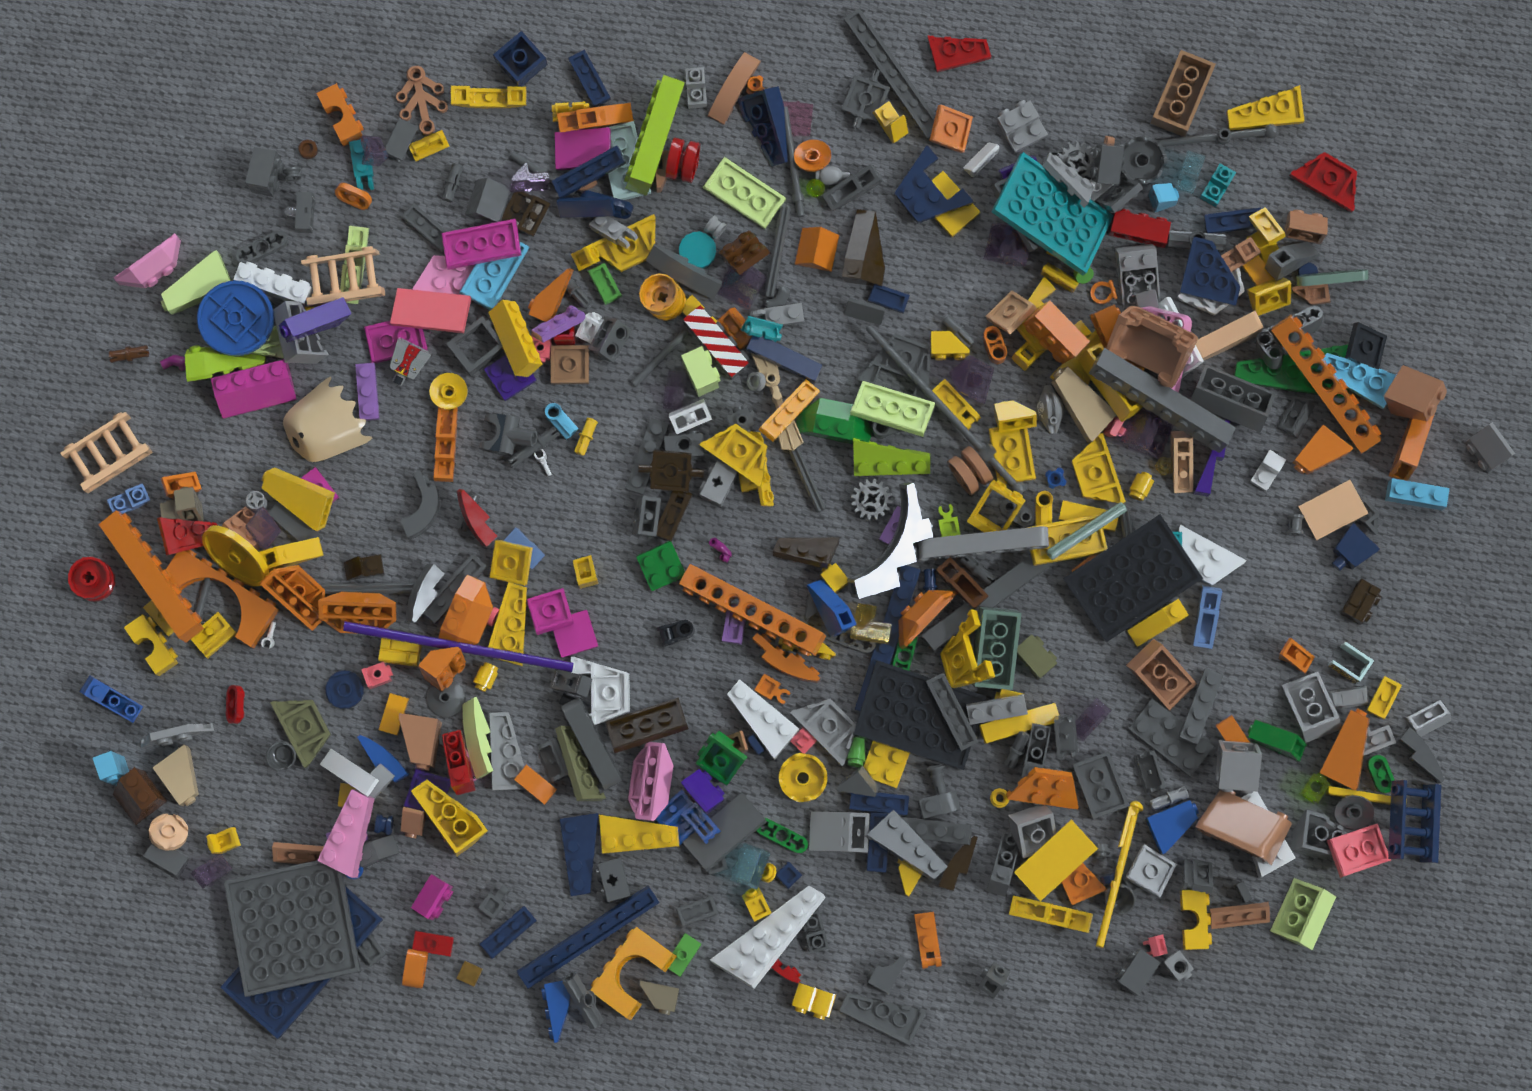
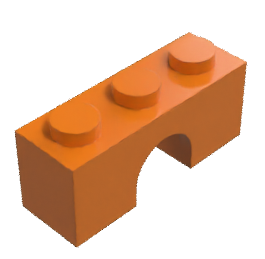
M336 83L316 93L327 114L334 111L343 113L341 121L333 125L343 147L348 145L350 141L363 137L361 131L364 128L360 120L355 121L353 115L356 112L352 104L347 105L345 99L348 97L343 88L339 89Z

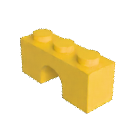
M142 614L126 625L124 629L137 645L146 640L153 642L154 650L145 660L154 673L160 676L178 664L175 659L178 655L172 647L170 649L165 644L167 639L163 633L156 631L154 627L157 625L152 617Z
M1194 890L1180 891L1181 911H1191L1197 917V924L1193 929L1182 930L1183 950L1209 949V945H1212V935L1208 933L1211 917L1210 913H1207L1206 906L1210 904L1209 894H1206V892Z

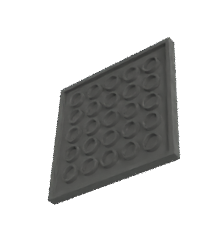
M316 860L224 881L245 997L361 972L343 873Z

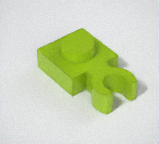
M949 504V512L944 513L942 507L939 506L938 512L943 517V519L938 520L941 537L961 535L958 518L951 517L953 506Z

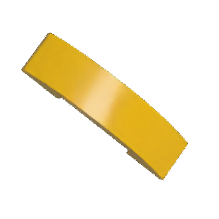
M451 86V105L481 109L526 106V87L507 86V89Z

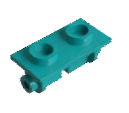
M748 316L741 331L749 336H764L765 339L777 342L781 340L782 334H779L783 324Z

